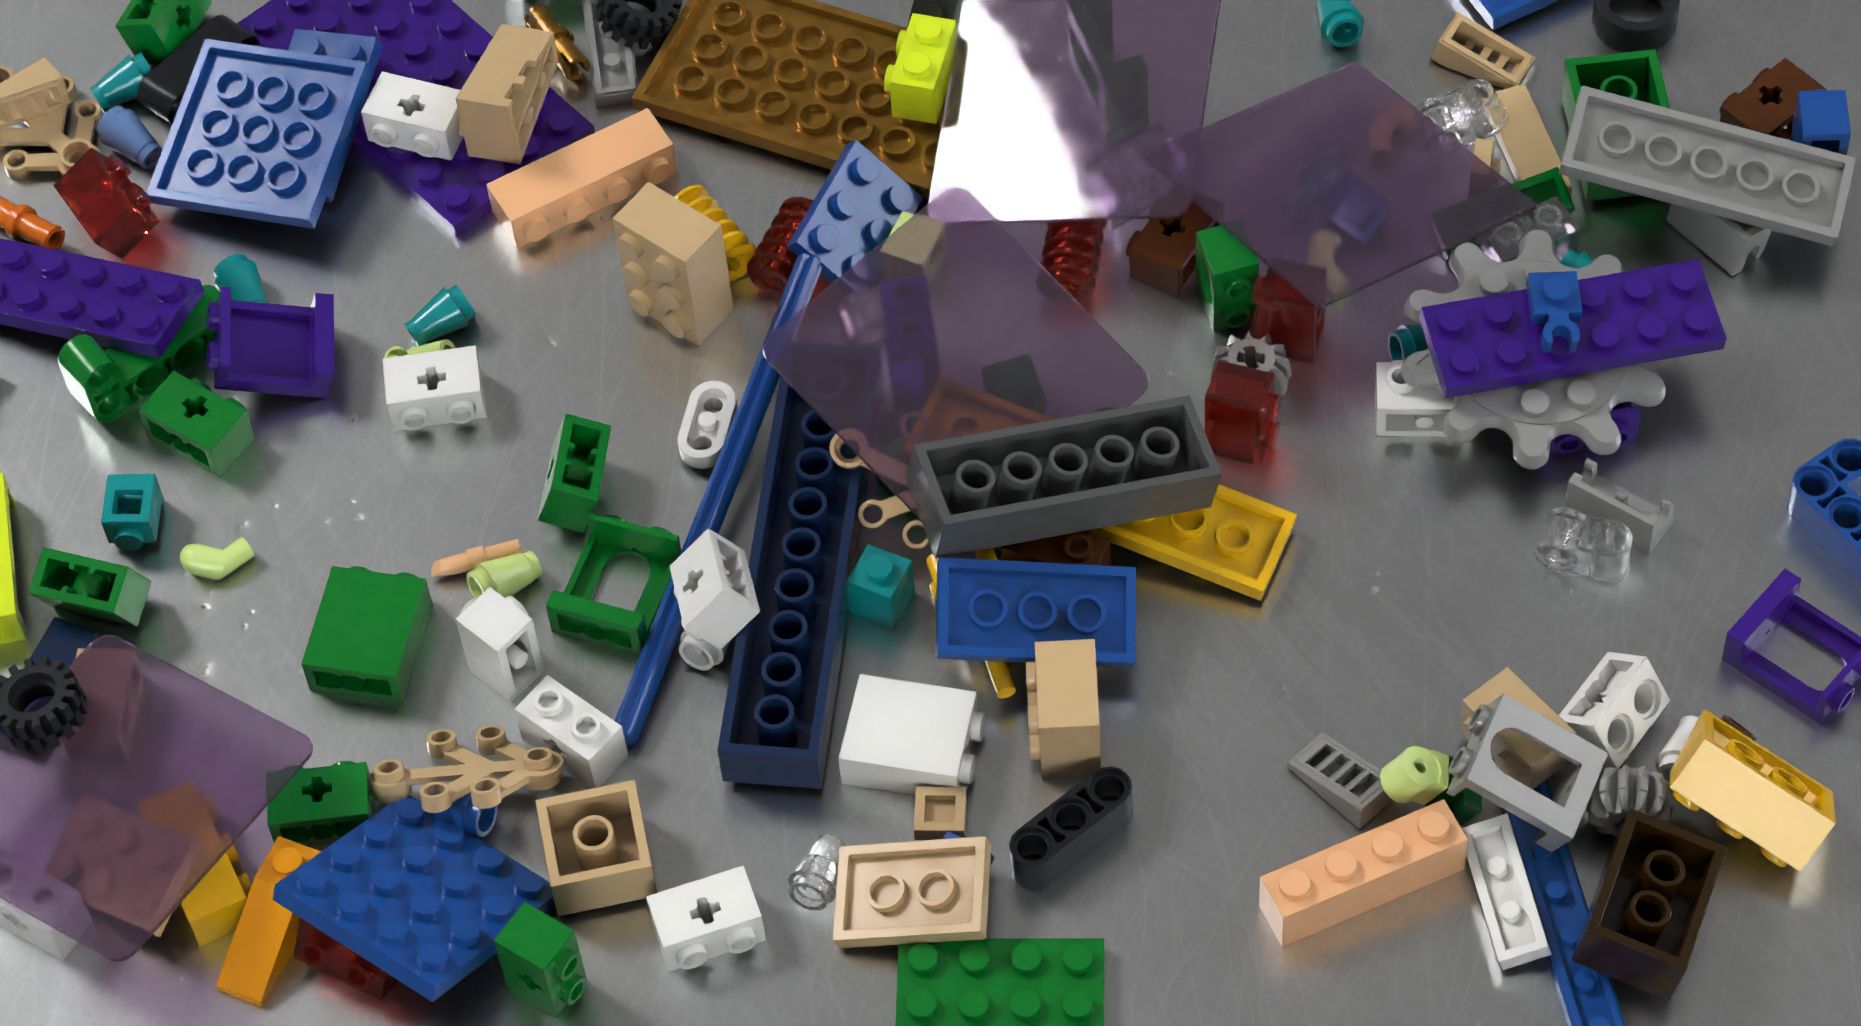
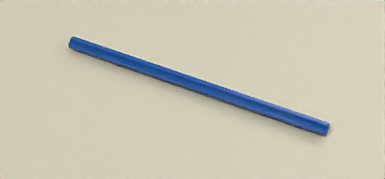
M801 253L797 256L680 555L708 528L719 534L779 381L786 342H794L822 271L821 259L816 255ZM672 576L614 720L622 726L625 742L628 746H633L639 739L682 629V617L678 600L674 594Z

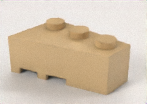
M501 24L455 98L460 117L459 135L465 139L468 156L521 164L559 62L553 32Z

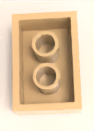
M648 181L612 218L621 273L627 296L626 300L629 306L639 315H649L662 323L673 336L677 338L685 337L700 346L734 310L722 226Z

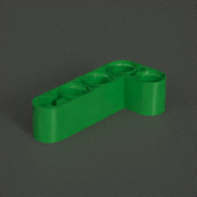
M203 286L204 295L161 358L108 348L104 351L91 336L86 334L78 335L69 340L63 346L58 356V363L68 390L98 422L109 423L151 396L173 370L183 374L206 358L208 343L214 342V330H207L206 327L209 302H216L219 291L214 286Z

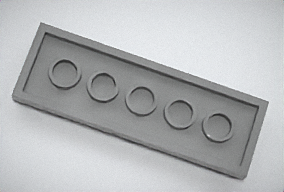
M1581 86L1558 174L1834 247L1839 237L1856 158Z

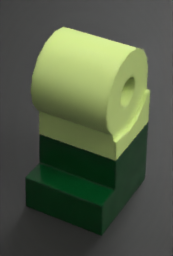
M1411 746L1381 769V785L1385 793L1396 802L1408 803L1414 801L1424 806H1429L1444 799L1460 827L1482 811V796L1472 790L1465 788L1455 796L1447 793L1454 775L1449 773L1450 765L1454 759L1450 755L1433 749L1429 750L1420 746Z

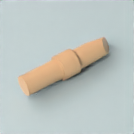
M519 539L487 547L482 545L466 549L467 552L437 560L431 567V575L439 577L470 570L473 571L475 570L476 563L522 553Z

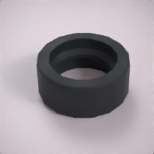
M1594 0L1592 23L1595 32L1607 45L1617 50L1635 52L1657 49L1665 45L1676 32L1680 0H1648L1655 3L1663 13L1653 20L1644 22L1627 21L1616 16L1609 6L1618 0Z

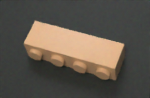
M646 108L489 182L486 186L493 214L516 249L528 243L539 241L547 234L572 222H579L589 214L612 203L623 201L629 195L639 191L648 181L652 184L661 183L669 176L677 173L678 170L672 141L651 111Z
M1443 799L1260 876L1259 907L1281 947H1284L1465 870L1468 838Z

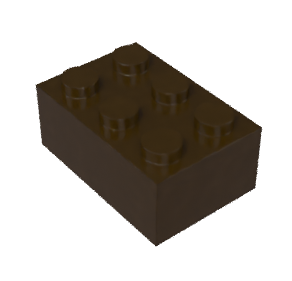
M1630 808L1613 841L1571 961L1669 1001L1687 970L1727 847Z

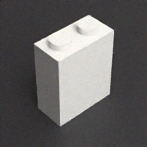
M860 674L838 758L842 784L915 795L916 786L963 787V784L971 785L976 763V756L970 754L973 741L981 742L986 718L985 712L978 711L977 692Z

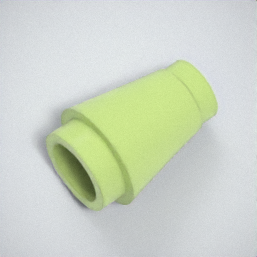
M529 550L525 553L476 563L475 570L468 572L466 579L473 598H478L489 587L506 598L507 596H514L535 579L542 576V568L536 555Z

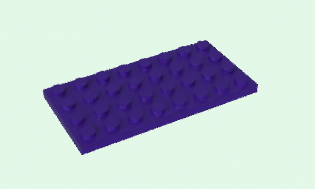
M270 0L237 23L258 37L260 43L254 42V46L282 50L289 49L295 29L377 37L382 45V49L364 105L381 72L461 90L485 52L489 42L493 39L492 35L452 0ZM549 87L520 165L468 156L464 137L452 161L438 157H424L417 152L397 147H383L375 142L368 141L361 114L352 142L447 230L457 237L492 212L487 183L595 133L593 124Z

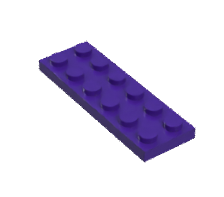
M0 238V324L67 339L86 334L91 336L100 346L161 358L205 293L200 279Z
M1699 259L1578 280L1583 313L1580 323H1575L1580 331V338L1575 352H1569L1568 341L1562 336L1553 337L1550 353L1543 352L1540 339L1545 324L1531 323L1527 289L1421 307L1419 319L1444 399L1724 349L1727 338Z

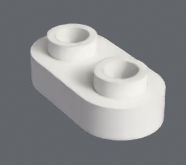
M704 382L698 385L690 394L678 434V447L682 460L693 468L705 469L715 466L737 411L736 394L732 387L724 382ZM715 408L720 409V411L717 413H712L709 411ZM700 447H709L705 450H697Z

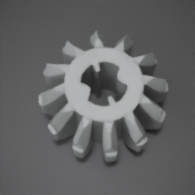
M1250 330L1243 340L1230 335L1227 346H1217L1213 365L1210 367V378L1213 380V384H1215V392L1218 394V399L1229 398L1232 409H1235L1242 403L1247 404L1251 413H1253L1258 403H1262L1271 409L1275 402V397L1285 396L1288 390V381L1291 377V363L1286 358L1284 345H1272L1269 333L1261 339H1254Z
M1624 764L1621 769L1604 768L1603 774H1600L1586 807L1588 822L1597 826L1599 833L1613 834L1614 837H1616L1630 808L1666 823L1670 822L1672 810H1674V796L1670 783L1664 780V776L1660 772H1647L1645 766L1636 769Z

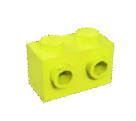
M912 13L907 31L900 30L896 43L897 60L895 65L889 64L884 78V90L890 92L892 117L936 124L959 57L957 21Z

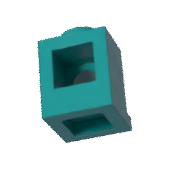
M155 474L108 475L101 524L109 543H114L118 548L126 551L139 550L142 548L143 543H156L161 508H164L165 500Z

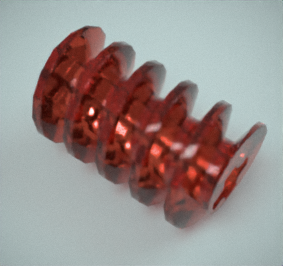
M791 197L784 200L779 208V213L775 215L771 222V227L764 234L763 241L759 243L755 254L752 255L747 263V273L751 281L759 290L774 299H781L794 267L797 255L787 245L814 200Z
M1060 199L1052 202L1050 208L1051 213L1047 222L1048 228L1044 238L1045 243L1041 253L1042 258L1038 268L1039 274L1036 279V287L1044 297L1054 302H1070L1077 299L1081 294L1089 293L1095 287L1096 279L1094 276L1099 268L1097 260H1099L1102 252L1100 245H1102L1104 240L1103 230H1105L1107 218L1099 209L1078 200Z

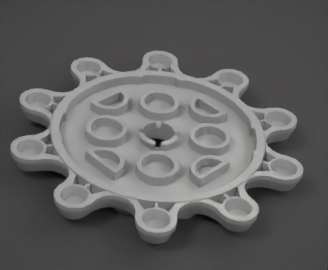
M1537 229L1528 232L1521 239L1517 259L1508 262H1498L1490 259L1475 244H1460L1452 250L1449 256V266L1458 279V288L1453 292L1445 294L1425 289L1416 290L1406 298L1403 310L1405 316L1410 321L1421 325L1419 319L1421 307L1527 289L1528 273L1577 271V277L1580 280L1624 272L1620 261L1615 256L1609 254L1599 256L1590 265L1583 268L1565 266L1554 256L1555 248L1550 235L1543 230ZM1429 348L1413 353L1403 361L1401 376L1406 383L1414 387L1440 386ZM1636 364L1453 397L1454 406L1445 416L1442 429L1446 437L1456 443L1470 442L1484 429H1501L1512 439L1513 456L1516 462L1523 468L1538 469L1548 461L1551 441L1563 434L1577 436L1592 452L1598 455L1613 454L1621 444L1620 431L1611 418L1613 407L1623 402H1632L1645 407L1656 406L1665 398L1666 387L1660 375Z

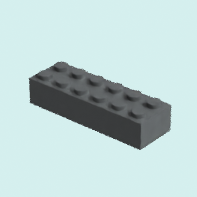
M1190 396L915 444L913 445L905 479L936 559L1209 508L1212 505L1222 472Z

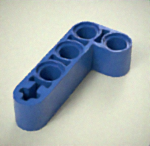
M1851 438L1836 442L1795 471L1787 508L1792 519L1861 586V440Z

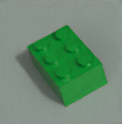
M1656 49L1565 59L1561 96L1569 130L1581 86L1671 109ZM1581 180L1586 201L1638 196L1637 194Z

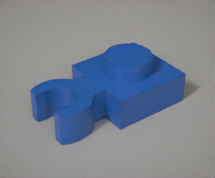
M1577 271L1528 273L1526 287L1531 323L1545 324L1540 339L1543 352H1551L1554 336L1564 337L1568 341L1569 352H1575L1580 338V331L1575 323H1580L1583 313Z

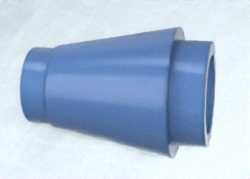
M115 106L109 109L97 124L96 130L101 136V142L104 145L140 164L145 169L151 168L158 162L163 149L158 145L132 109Z

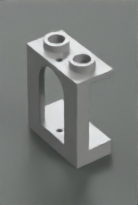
M1504 693L1487 706L1481 704L1475 710L1467 727V730L1472 732L1467 747L1463 746L1457 752L1450 765L1449 773L1454 775L1447 793L1455 796L1465 788L1472 790L1539 828L1540 830L1534 843L1553 852L1573 839L1608 753ZM1501 730L1519 732L1568 760L1552 800L1506 775L1497 768L1492 760L1490 751L1491 741L1496 733Z

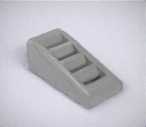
M1324 732L1320 733L1287 762V767L1358 829H1361L1393 801L1385 793L1381 785V769ZM1322 750L1329 755L1315 768L1308 764ZM1336 762L1341 766L1330 777L1324 775ZM1349 774L1354 777L1344 787L1338 784ZM1362 785L1367 788L1359 797L1353 794Z

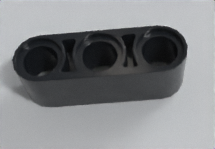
M215 16L142 80L138 88L137 100L140 104L172 125L204 40L212 39L254 45V42L260 43L257 36L227 16Z
M1111 766L1102 767L1094 771L1020 827L1011 836L1009 843L1011 872L1015 882L1026 889H1041L1052 883L1125 827L1131 820L1133 813L1132 783L1127 773L1120 768ZM1105 796H1114L1119 798L1118 800L1112 802H1106L1101 800V798ZM1067 825H1076L1081 827L1076 831H1066L1062 829ZM1030 854L1042 856V858L1035 861L1024 859L1025 856Z

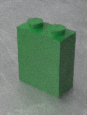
M332 566L301 663L309 689L404 703L433 606L426 579L405 572L395 575L373 572L360 566L350 568Z

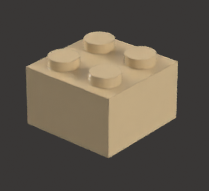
M1095 639L1035 642V661L1026 662L1030 760L1041 761L1042 780L1088 777L1091 773L1101 768Z
M635 780L535 800L549 881L558 916L645 899L646 896L657 893Z

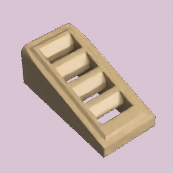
M1457 12L1439 39L1429 59L1449 69L1507 89L1519 85L1536 57ZM1476 49L1481 51V53L1478 55L1472 52V50ZM1490 55L1498 58L1495 64L1487 60ZM1506 62L1515 64L1511 73L1503 70Z
M45 57L0 83V130L56 111L71 103L63 77Z

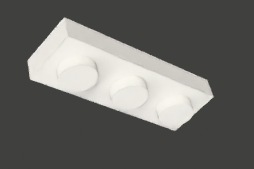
M1506 813L1463 827L1462 830L1468 838L1466 856L1502 970L1552 955L1508 814Z

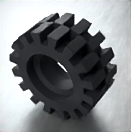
M598 0L596 19L597 22H603L601 29L604 33L613 31L611 39L615 42L623 38L626 40L624 46L632 48L634 42L639 44V49H647L649 42L653 48L660 46L662 41H665L678 19L682 0ZM626 2H634L641 4L648 8L651 12L646 13L637 11L630 7Z
M40 657L39 664L35 665L32 658L23 660L25 668L18 670L16 664L8 668L11 674L9 678L0 675V731L11 746L15 747L18 745L21 751L28 752L31 745H33L36 752L45 751V743L50 742L52 747L56 748L61 745L59 737L64 735L69 740L75 735L72 725L82 727L85 721L82 714H87L88 706L85 702L87 699L73 671L69 666L65 667L63 661L55 659L51 663L49 657ZM53 696L51 701L41 709L33 712H24L26 707L33 701L42 697Z

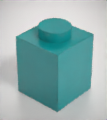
M867 544L846 581L850 613L894 630L915 593L912 560Z

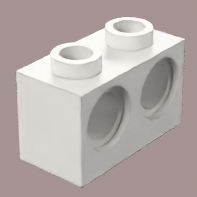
M1607 652L1559 716L1579 737L1608 753L1603 768L1612 767L1619 769L1648 729L1654 724L1670 699L1647 656Z

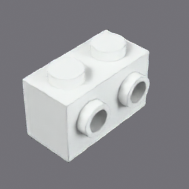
M1404 360L1376 362V436L1446 437L1442 429L1443 420L1452 410L1454 398L1444 399L1440 386L1414 387L1406 383L1401 376V366Z
M491 587L478 598L471 599L464 605L455 620L468 669L511 703L545 671L533 620L528 616L526 609L517 599L512 596L504 598Z

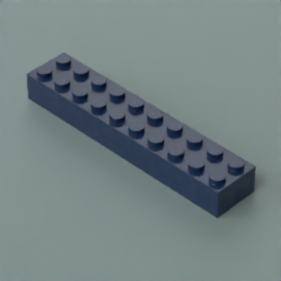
M786 342L748 565L760 612L736 636L717 749L722 780L725 782L822 789L849 612L846 581L856 565L862 526L858 517V511L866 500L870 470L862 466L856 469L839 467L831 457L830 442L839 431L854 429L865 436L869 448H874L876 423L878 421L884 382L880 348ZM846 442L841 447V455L846 459H853L859 453V446L855 442Z

